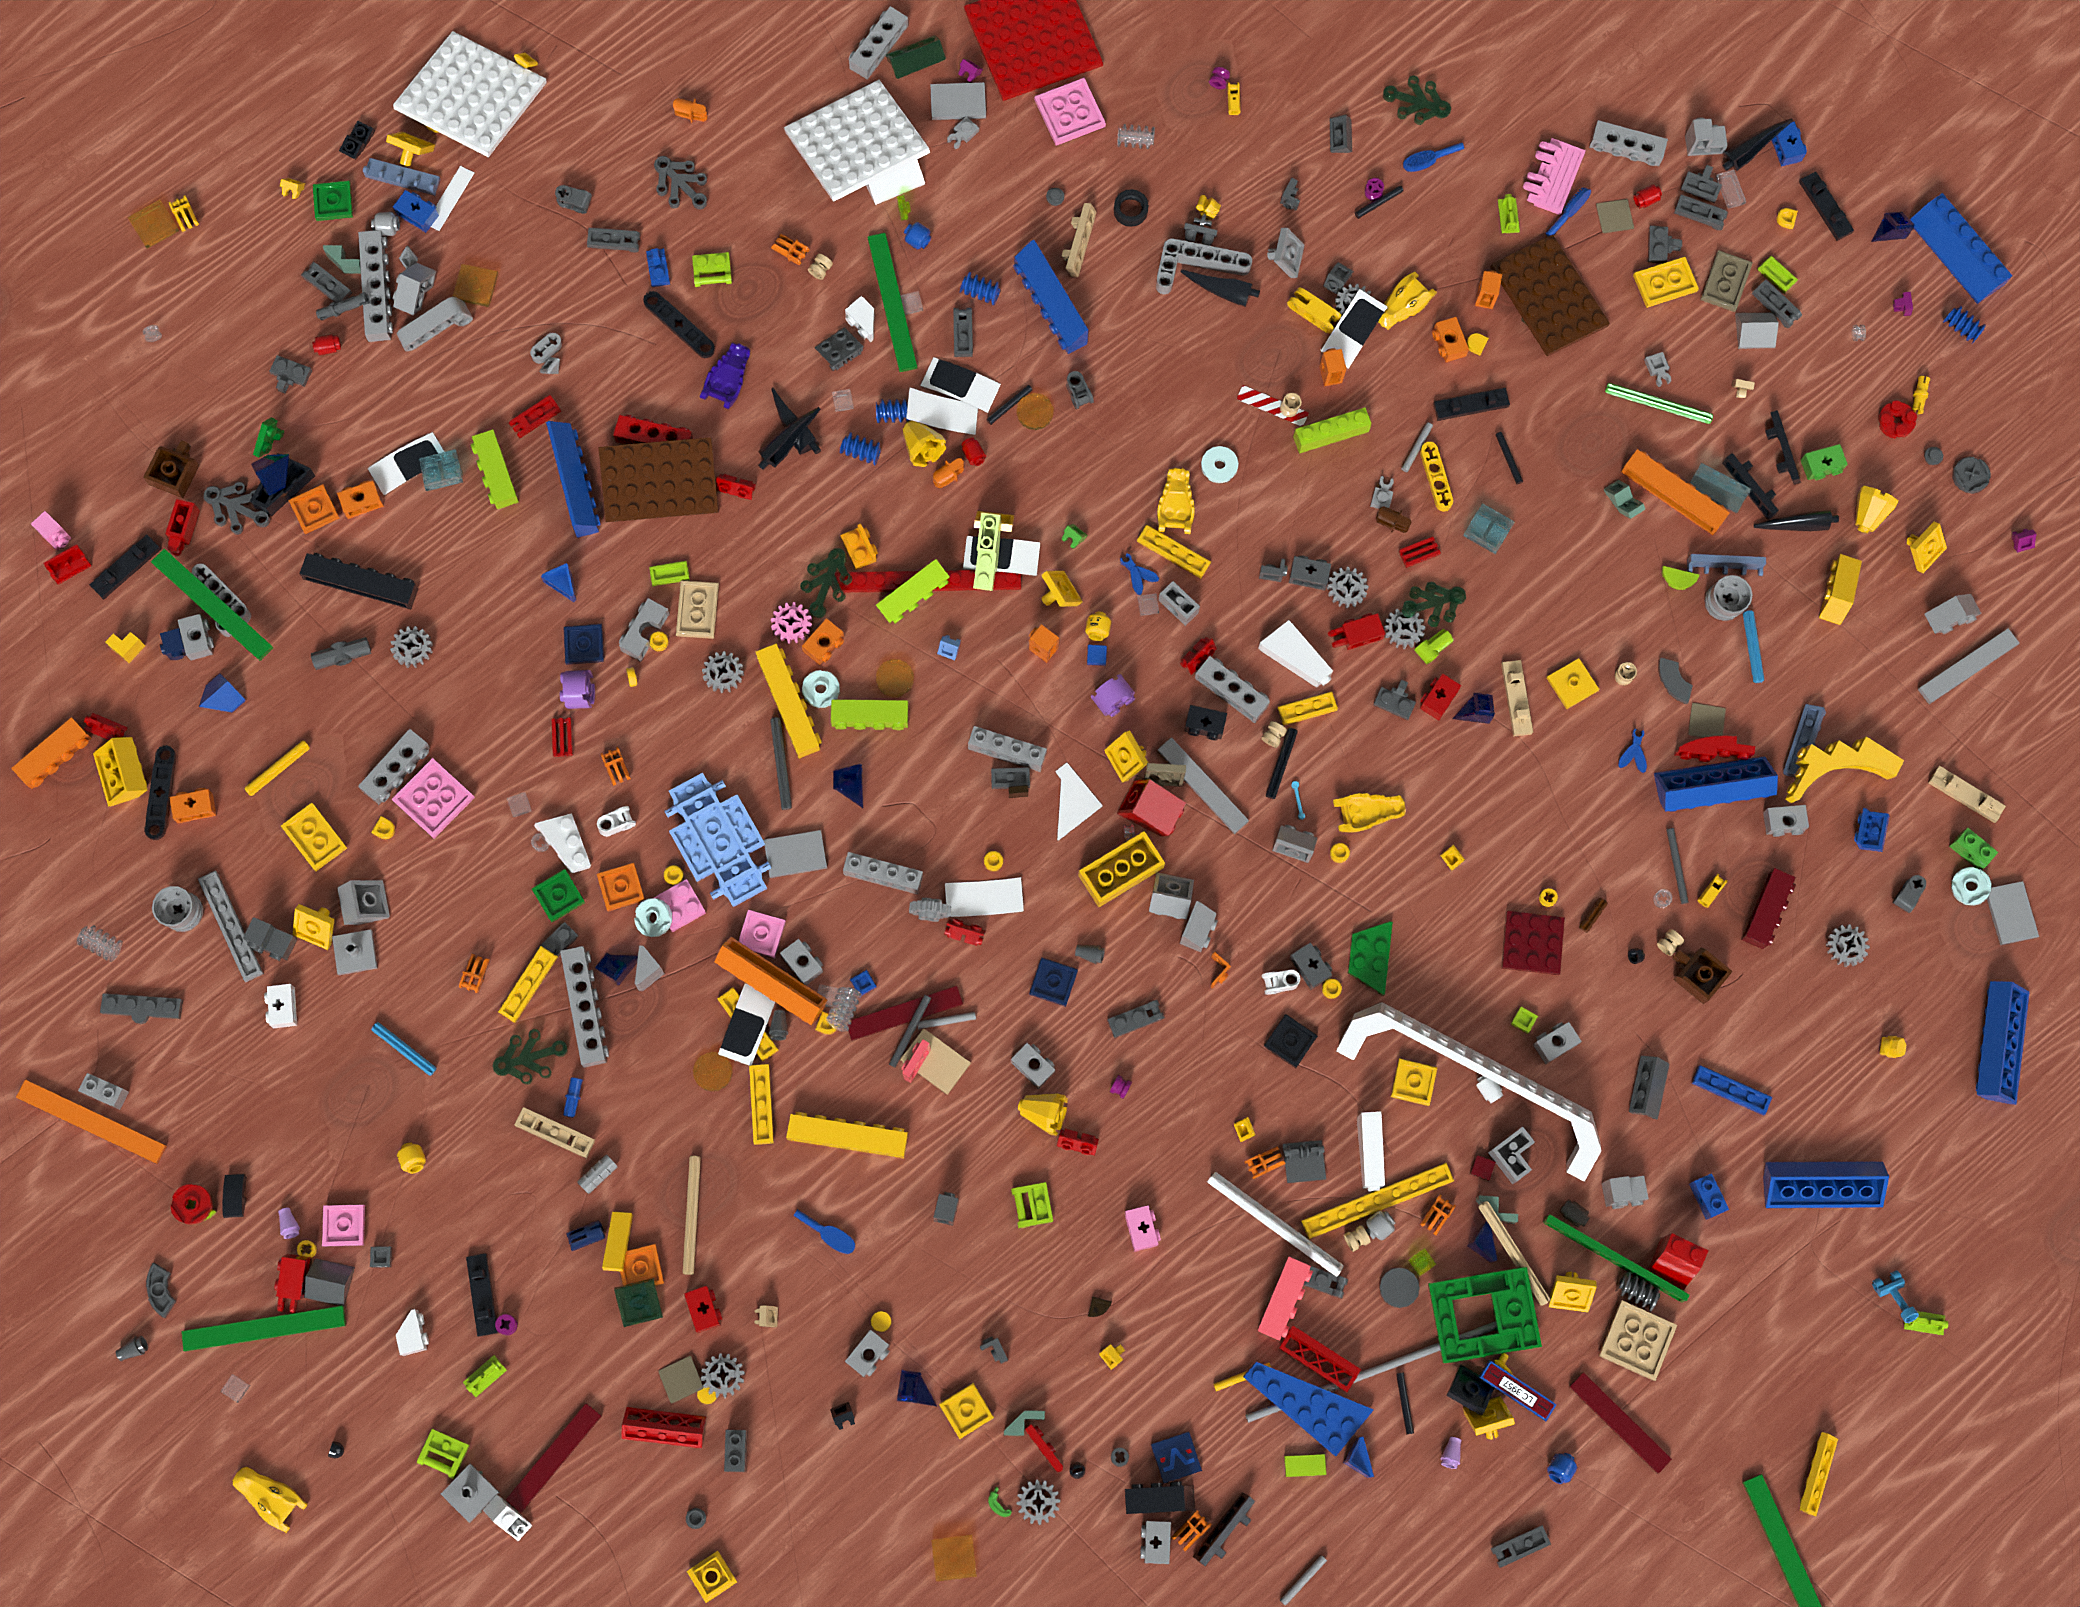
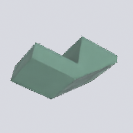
M323 245L326 256L344 274H361L360 259H345L346 253L342 245Z
M1617 480L1604 489L1611 502L1624 516L1631 519L1645 510L1644 503L1633 498L1629 485Z
M1481 1195L1476 1197V1202L1479 1205L1482 1202L1488 1201L1502 1223L1515 1224L1518 1222V1214L1498 1213L1499 1197Z
M1024 1411L1004 1430V1436H1024V1420H1045V1411Z

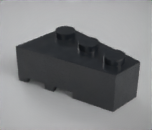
M277 453L250 502L255 509L265 511L268 515L273 516L288 500L315 477V474L311 468Z
M1170 1482L1169 1487H1163V1483H1151V1488H1143V1484H1133L1131 1489H1125L1126 1514L1195 1511L1194 1486H1182V1482Z

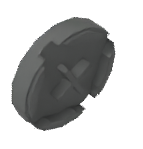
M1966 457L1955 465L1952 478L1954 484L1965 493L1974 494L1987 487L1991 478V472L1983 460H1978L1975 457Z
M1394 1268L1386 1272L1379 1285L1380 1295L1384 1302L1396 1308L1407 1307L1414 1303L1420 1289L1416 1276L1404 1268Z

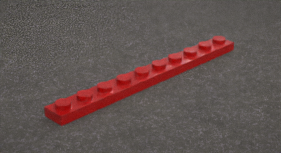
M948 570L946 573L949 575L947 579L949 583L941 589L936 587L933 591L983 589L973 588L976 570ZM919 571L832 572L833 593L893 592ZM995 572L993 590H1021V574Z

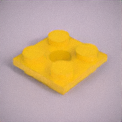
M716 1551L687 1571L705 1603L737 1583L719 1551ZM709 1571L717 1573V1580L714 1583H710L706 1579Z

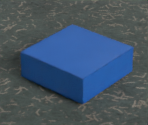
M1088 645L1087 665L1106 666L1107 646Z
M867 970L850 979L859 997L877 987Z

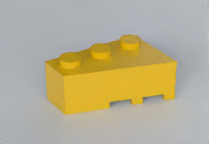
M1842 554L1839 555L1837 560H1833L1830 567L1832 573L1827 581L1828 587L1819 615L1820 619L1841 625L1854 603L1861 560Z

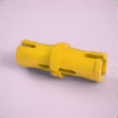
M1925 376L1918 377L1917 388L1913 394L1914 403L1912 410L1915 413L1918 410L1917 414H1923L1925 400L1929 395L1927 390L1930 378L1927 376L1926 380H1924Z

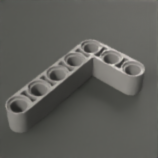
M1168 239L1163 247L1156 290L1160 294L1171 292L1177 263L1244 276L1251 270L1252 257L1243 252L1178 239ZM1173 248L1176 251L1170 252L1167 249ZM1186 252H1192L1193 255H1187ZM1209 255L1211 259H1206L1203 256ZM1222 259H1228L1230 262L1225 263ZM1244 262L1247 266H1241L1239 263ZM1164 265H1171L1172 268H1165ZM1166 281V282H1168L1169 284H1168V285H1162L1160 282Z

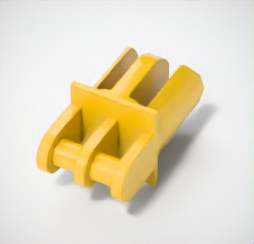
M186 195L182 199L177 198L175 202H168L182 232L186 230L180 219L181 217L184 218L189 229L193 228L187 216L189 214L196 226L199 225Z

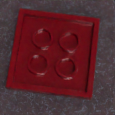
M1507 911L1501 969L1560 975L1565 917Z

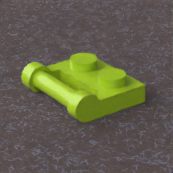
M729 252L692 256L695 287L716 283L732 284ZM725 273V275L700 277V275Z
M1046 1182L1011 1189L1012 1195L1015 1197L1019 1222H1017L1018 1228L1053 1222ZM1027 1192L1032 1219L1030 1220L1026 1219L1022 1194Z
M432 1429L417 1463L422 1466L424 1464L448 1474L449 1478L455 1479L470 1445ZM429 1452H434L454 1461L453 1466L450 1467L428 1457Z

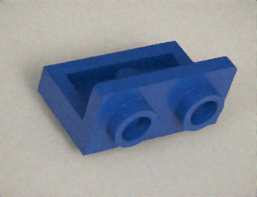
M1863 808V812L1858 817L1859 831H1856L1854 838L1859 849L1883 852L1889 814L1870 812L1868 808Z

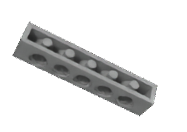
M381 230L358 232L362 293L366 292L370 298V303L363 305L365 336L368 342L391 340L390 333H393V324L390 322L389 316H392V308L388 304V299H391L390 288H387V282H390L389 271H386L389 259L388 254H385V248H388L387 237L382 236ZM373 250H378L376 253L371 254ZM374 267H379L376 271H372ZM375 284H380L379 287L373 288ZM376 301H381L380 304L374 305ZM377 318H383L380 322H375Z
M584 946L562 950L560 953L581 1065L585 1068L607 1063L606 1057H609L608 1047L603 1045L602 1039L606 1038L604 1027H600L599 1019H602L600 1007L597 1008L595 1000H598L597 989H593L592 986L595 977L593 970H589L588 964L591 962L590 952L586 951ZM576 965H583V970L580 973L574 972ZM581 983L587 984V988L583 992L577 991V987ZM584 1002H589L590 1008L582 1011L581 1005ZM587 1021L594 1022V1026L590 1030L584 1029ZM597 1040V1046L589 1049V1041Z

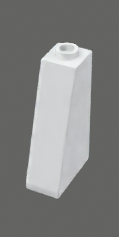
M1289 620L1260 642V651L1316 688L1321 684L1323 686L1332 679L1333 670Z
M1364 1112L1357 1117L1363 1189L1368 1188L1369 1192L1380 1191V1188L1385 1186L1381 1112Z

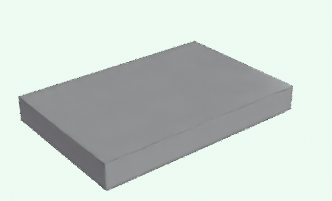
M985 82L930 84L932 120L964 119L965 117L969 119L986 118Z
M821 830L764 840L767 861L771 866V869H769L770 878L827 869Z
M2023 881L1991 888L1987 901L2000 945L2038 938V930Z

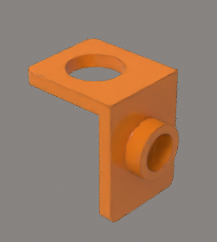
M1216 952L1212 954L1211 958L1222 966L1224 970L1210 986L1211 988H1214L1218 982L1222 984L1229 976L1227 972L1231 968Z

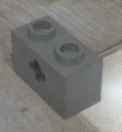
M1294 556L1289 583L1325 591L1331 564L1322 559L1315 561L1306 556Z
M1311 942L1293 953L1289 958L1310 990L1316 988L1332 976V968L1328 962H1323L1320 957V950L1316 945L1313 946ZM1310 963H1311V964H1314V963H1315V964H1316L1315 969H1314L1313 967L1309 968V967H1308L1309 964H1310Z
M944 1192L943 1195L939 1194L933 1217L934 1222L954 1225L959 1204V1198H956L955 1194Z
M747 1430L725 1431L724 1472H746Z

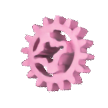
M793 602L792 606L785 603V608L778 606L779 612H773L776 618H771V623H773L771 626L772 630H776L775 636H780L782 642L787 639L788 644L791 643V640L798 643V638L805 640L804 634H810L807 628H812V623H810L812 618L808 615V609L803 611V605L796 607L795 602ZM797 613L800 614L804 620H802V618H799L797 616ZM779 626H781V628H785L786 633L783 632Z

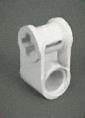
M629 806L618 808L611 813L599 817L597 827L600 834L607 837L634 827L636 822L630 816ZM605 822L611 823V827L609 829H603L601 828L602 824Z
M1295 970L1262 974L1266 986L1265 995L1294 990L1300 982V975ZM1294 976L1296 978V983H1287L1286 977Z

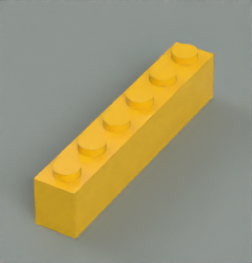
M776 643L756 651V657L798 758L819 751V744L822 743L818 733L814 734L812 727L815 725L811 716L807 717L805 710H807L804 699L800 700L797 694L800 693L797 682H792L790 676H793L790 665H785L784 659H786L783 649H779Z
M796 1112L795 1115L790 1114L787 1140L898 1158L905 1157L908 1133L904 1132L905 1129L893 1127V1130L885 1129V1126L873 1124V1127L865 1126L866 1123L854 1121V1124L846 1123L845 1119L835 1118L834 1121L826 1120L827 1117L815 1115V1118L807 1117V1114L802 1112Z

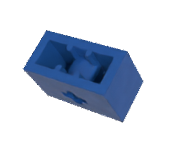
M1795 121L1790 123L1772 139L1781 167L1802 162L1807 149L1806 145L1802 143L1801 132L1796 127Z
M407 190L403 192L393 206L397 216L427 233L439 216L433 203L430 201L425 202L415 192L410 193Z
M1712 1173L1689 1183L1706 1220L1729 1210Z

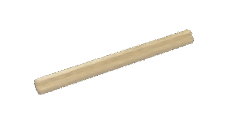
M690 1156L683 1258V1274L685 1275L694 1274L700 1156Z
M1488 1201L1482 1202L1478 1208L1516 1268L1527 1267L1532 1293L1540 1305L1547 1304L1550 1301V1297Z

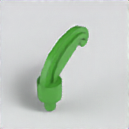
M995 1487L994 1491H991L988 1503L995 1513L1008 1517L1012 1512L1009 1509L1005 1511L996 1501L999 1495L997 1494L999 1488Z

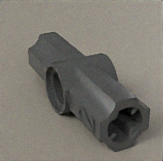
M364 637L348 643L344 641L334 643L328 649L311 653V659L314 668L319 670L332 665H346L352 659L372 653L368 639Z

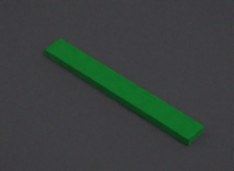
M881 233L867 236L899 373L917 369L886 234Z
M163 549L151 561L158 570L259 661L273 649L270 643L167 550Z
M1549 1214L1543 1220V1224L1623 1270L1631 1272L1632 1275H1637L1639 1279H1644L1646 1283H1651L1653 1287H1659L1660 1291L1682 1303L1688 1300L1690 1294Z
M344 1306L186 1330L181 1331L183 1351L187 1352L345 1327L346 1321Z
M1760 1474L1742 1482L1798 1607H1822L1763 1475Z

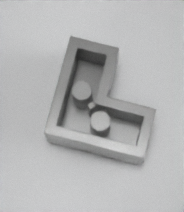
M1700 117L1693 120L1685 135L1688 156L1723 154L1728 146L1725 126L1712 125L1711 119Z
M415 263L402 273H399L396 280L398 283L397 290L393 295V307L411 315L420 311L425 292L433 287L436 270Z
M1965 594L1949 599L1925 613V616L1934 633H1942L1944 635L1951 632L1953 626L1957 624L1960 626L1965 623L1970 624L1977 620L1976 616L1980 615L1981 612L1972 595Z
M1521 1127L1488 1152L1512 1184L1532 1170L1520 1153L1534 1144L1535 1141L1524 1127Z
M1644 1176L1612 1178L1602 1183L1606 1207L1612 1206V1209H1620L1628 1206L1629 1203H1631L1632 1207L1644 1205L1643 1201L1649 1199Z

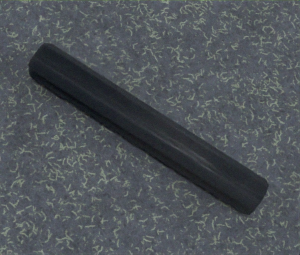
M1288 728L1266 792V797L1270 799L1276 798L1298 733V730L1294 728Z

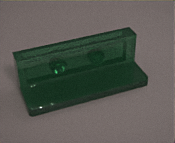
M935 35L886 54L887 61L892 65L897 79L946 59L940 39Z

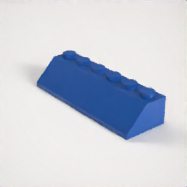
M1943 193L1926 204L1908 221L1977 304L2003 287L2012 277V274Z
M1035 240L1030 241L1015 256L1013 268L1017 275L1020 274L1023 278L1022 283L1026 290L1029 289L1032 293L1031 298L1034 304H1038L1041 308L1040 313L1043 319H1047L1050 323L1049 328L1053 335H1057L1061 349H1065L1067 354H1070L1087 345L1089 330Z
M548 421L546 424L575 534L579 538L598 533V526L601 523L598 514L595 515L593 511L596 508L594 497L590 498L589 495L592 488L590 481L585 479V474H588L586 465L581 463L580 457H583L581 446L577 447L576 440H579L577 430L572 429L571 423Z
M1765 756L1654 773L1659 802L1665 812L1777 795L1778 775Z
M1990 981V986L1987 990L1988 1003L1985 1008L1986 1020L1983 1026V1044L1980 1047L1981 1061L1978 1065L1979 1078L1976 1083L1977 1095L1984 1099L2017 1105L2030 992L2014 982Z
M1766 1162L1763 1176L1765 1207H1883L1889 1174L1883 1162Z

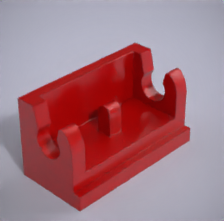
M77 544L43 563L50 572L52 579L58 585L92 566L83 550Z

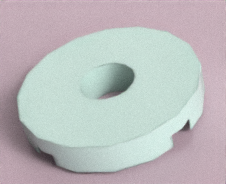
M1213 447L1206 451L1202 458V472L1212 482H1228L1237 473V456L1226 447ZM1222 461L1225 467L1218 469L1215 467V462Z
M816 670L810 673L803 681L802 694L805 701L811 706L826 708L831 705V700H837L839 696L840 685L837 678L831 672ZM818 685L826 687L824 693H818L815 689Z
M1967 867L1955 874L1951 890L1959 902L1974 906L1981 904L1988 898L1991 892V881L1983 870ZM1974 882L1977 885V889L1974 891L1968 890L1966 883Z
M657 898L646 899L636 908L635 925L643 935L659 937L670 928L672 912L669 905L663 900ZM653 912L657 916V919L654 923H652L649 918L650 914Z

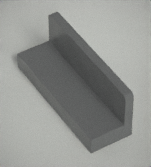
M1640 1057L1629 1108L1630 1113L1647 1115L1652 1119H1658L1669 1070L1668 1062L1658 1057Z

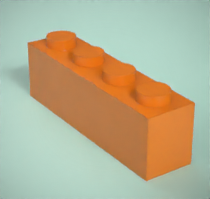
M71 717L11 769L29 788L33 789L40 786L44 781L43 779L49 774L55 773L63 762L69 761L77 750L87 746L92 738Z

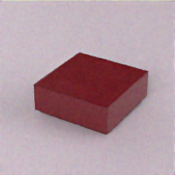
M1477 1155L1470 1174L1489 1181L1496 1162Z

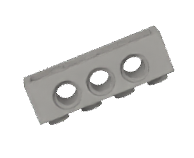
M891 6L887 11H883L878 23L872 25L868 36L863 38L859 43L858 49L850 54L848 59L850 69L868 80L907 29L908 17Z
M1598 120L1589 148H1593L1598 152H1608L1614 156H1623L1632 161L1645 162L1650 166H1660L1668 139Z
M1209 656L1196 672L1195 679L1253 723L1257 722L1270 704L1266 694L1257 692L1253 689V685L1250 682L1241 680L1234 670L1225 668L1223 663L1217 658L1213 659ZM1221 674L1223 679L1216 680L1213 675ZM1230 685H1235V686H1237V687H1238V691H1236V692L1231 691V690L1229 689V686H1230ZM1250 696L1253 702H1245L1244 697Z
M976 726L973 727L968 742L969 750L1041 772L1047 753L1046 748Z
M409 729L358 787L380 805L381 802H385L390 797V792L394 788H398L402 784L407 773L410 774L416 768V763L427 756L430 746ZM406 751H413L410 757H404ZM397 764L400 765V768H399L398 771H396V772H392V771H391V769H392V767H393L394 765H397ZM387 779V783L384 786H379L380 780Z
M848 852L843 868L845 876L917 895L923 879V871Z

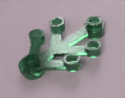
M1410 76L1407 82L1416 97L1399 92L1394 86H1387L1383 91V99L1387 102H1393L1398 99L1414 104L1407 108L1400 107L1397 111L1399 119H1406L1408 115L1424 108L1430 109L1426 113H1416L1414 122L1418 125H1422L1426 120L1435 116L1441 119L1446 118L1451 112L1450 104L1440 99L1435 90L1436 84L1433 81H1428L1425 85V92L1430 94L1433 102L1426 99L1418 85L1419 78L1417 76ZM1404 111L1406 114L1402 115L1400 112Z
M840 548L833 549L829 553L828 558L822 562L809 564L807 571L812 576L818 575L821 570L827 567L829 568L821 576L812 581L804 580L800 585V588L805 593H810L813 588L822 584L816 601L809 608L810 613L815 618H821L826 613V607L823 603L830 585L834 591L833 598L836 601L842 602L846 597L835 576L837 568L841 574L839 579L843 584L848 585L852 582V576L845 567L846 553Z
M1428 582L1425 591L1414 586L1411 588L1409 596L1412 599L1421 597L1428 601L1418 604L1411 600L1405 601L1402 613L1405 617L1411 618L1416 615V612L1435 607L1428 619V624L1431 627H1437L1440 622L1443 605L1450 602L1449 610H1446L1443 618L1446 622L1451 623L1456 617L1455 611L1458 604L1465 602L1466 593L1461 587H1453L1449 590L1436 585L1434 582ZM1435 592H1437V593L1442 594V595H1444V596L1440 597V596H1437V595H1434V594H1435Z
M532 1029L519 1057L511 1059L517 1047L522 1045L521 1037L513 1035L510 1038V1045L504 1056L494 1060L492 1065L493 1071L499 1076L510 1074L520 1079L523 1084L529 1085L533 1081V1076L528 1072L522 1073L514 1068L515 1066L523 1065L540 1074L542 1078L548 1079L552 1075L551 1069L547 1066L542 1067L533 1061L551 1055L563 1057L568 1052V1046L564 1041L558 1040L553 1043L552 1047L531 1053L536 1042L541 1039L540 1031ZM534 1032L538 1033V1037L536 1039L532 1038V1034ZM519 1038V1043L514 1045L513 1040ZM558 1045L563 1046L561 1051H556ZM504 1062L506 1064L505 1068L499 1069V1064ZM545 1069L549 1070V1074L547 1076L542 1075V1072ZM525 1075L530 1076V1080L528 1082L523 1081V1077Z

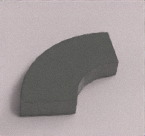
M1660 658L1658 663L1659 677L1668 690L1667 692L1676 700L1688 704L1693 685L1681 677L1679 662Z
M153 1262L146 1280L149 1302L160 1316L166 1318L176 1303L168 1289V1282L172 1273Z

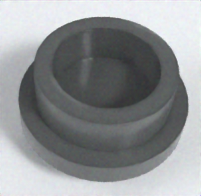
M1051 188L1046 194L1047 202L1053 206L1060 205L1064 201L1063 191L1059 188Z
M1937 447L1928 448L1924 453L1925 461L1929 465H1938L1943 460L1942 451Z
M693 1508L688 1511L686 1523L690 1528L699 1529L704 1526L706 1514L703 1510Z

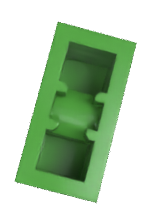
M1840 444L1806 453L1801 459L1808 480H1820L1829 474H1832V476L1841 474L1848 465Z
M1969 828L1963 830L1949 846L1972 866L1981 870L1998 853V851Z

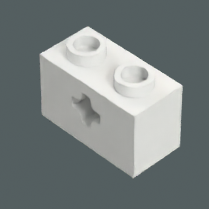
M291 984L267 986V992L264 994L265 1003L268 1004L266 1022L273 1028L297 1026L295 987ZM281 1002L282 1004H284V1006H281L280 1010H278L277 1007L280 1006Z

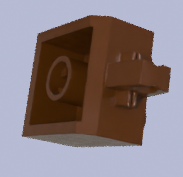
M181 440L178 447L173 450L162 446L157 448L143 476L148 485L184 498L199 468L196 460L190 458L188 454L191 448L189 443Z
M1702 947L1693 956L1691 954L1685 955L1678 950L1672 957L1679 964L1678 968L1681 970L1673 980L1702 1004H1705L1712 998L1733 972Z

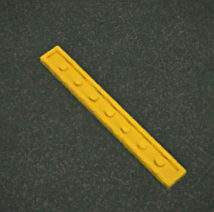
M1444 1163L1384 1187L1380 1191H1374L1304 1219L1301 1223L1309 1240L1374 1214L1377 1211L1384 1210L1449 1184L1454 1179L1447 1163Z

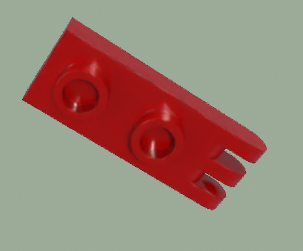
M551 395L512 419L509 425L513 427L514 432H518L517 436L522 438L559 414L561 409Z
M1032 1424L1025 1429L1026 1433L1054 1470L1061 1472L1063 1466L1054 1455L1056 1452L1055 1448L1050 1442L1047 1444L1041 1438L1044 1434L1038 1426L1033 1427Z

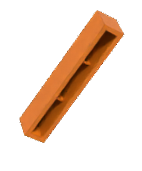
M1637 449L1621 471V473L1711 535L1716 533L1730 513L1723 505L1712 501L1707 494L1696 490L1694 485L1680 479L1678 474L1667 470L1662 463L1655 462L1644 451Z
M732 937L721 946L714 961L721 968L729 971L738 979L752 986L755 990L761 992L770 1000L775 1001L810 1025L819 1018L828 999Z

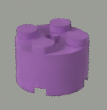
M590 670L561 672L560 680L563 684V690H560V701L565 702L567 709L592 708L591 704H594L595 685L590 682V678H593Z
M1121 674L1116 675L1119 679L1114 681L1111 678L1095 691L1097 693L1096 696L1091 695V699L1104 716H1115L1120 712V707L1124 704L1127 706L1135 700V692Z

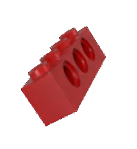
M628 414L625 416L619 415L613 434L615 442L622 444L667 441L670 437H676V440L693 439L692 431L685 427L674 428L667 423L657 424L650 419L640 420ZM635 428L640 429L638 433L631 432ZM651 433H658L656 437H650Z

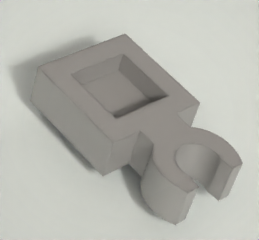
M965 117L954 127L955 133L948 136L947 142L950 143L952 140H956L954 148L958 149L962 140L967 143L979 132V127L968 117Z
M1663 352L1644 359L1650 375L1657 376L1656 384L1658 387L1662 385V378L1666 380L1667 384L1671 382V376L1666 373L1669 370V366Z
M1381 476L1379 480L1380 488L1375 487L1370 507L1380 509L1385 506L1390 508L1393 491H1389V489L1392 488L1393 479L1390 480L1389 484H1384V477Z

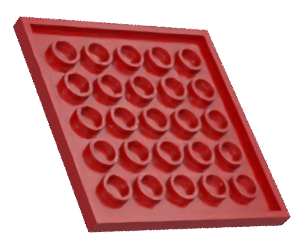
M980 0L964 6V12L1002 101L1103 66L1101 56L1076 0Z

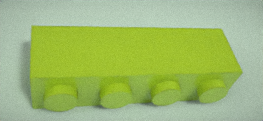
M1361 408L1297 428L1293 438L1300 454L1367 433L1372 423L1366 408Z
M494 430L472 436L474 443L470 445L474 455L478 454L479 460H476L479 470L484 471L485 476L482 477L485 488L489 487L491 493L488 494L491 505L495 504L498 510L519 503Z
M935 559L876 604V606L889 623L893 621L896 624L904 617L902 614L906 610L911 612L919 606L917 603L923 598L926 601L934 594L932 591L936 587L941 589L949 583L947 580L949 575Z
M831 700V725L836 729L854 727V729L863 730L866 727H873L875 730H883L885 727H892L893 730H903L908 728V701Z

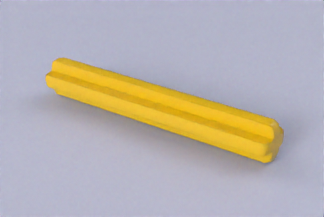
M304 740L298 743L245 787V791L250 796H253L310 749L309 745Z

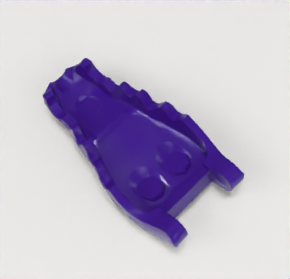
M731 343L726 355H723L718 360L717 365L713 366L711 371L708 372L700 398L706 400L708 396L719 399L725 402L724 408L729 409L734 404L743 385L746 363L750 356V349L748 347Z

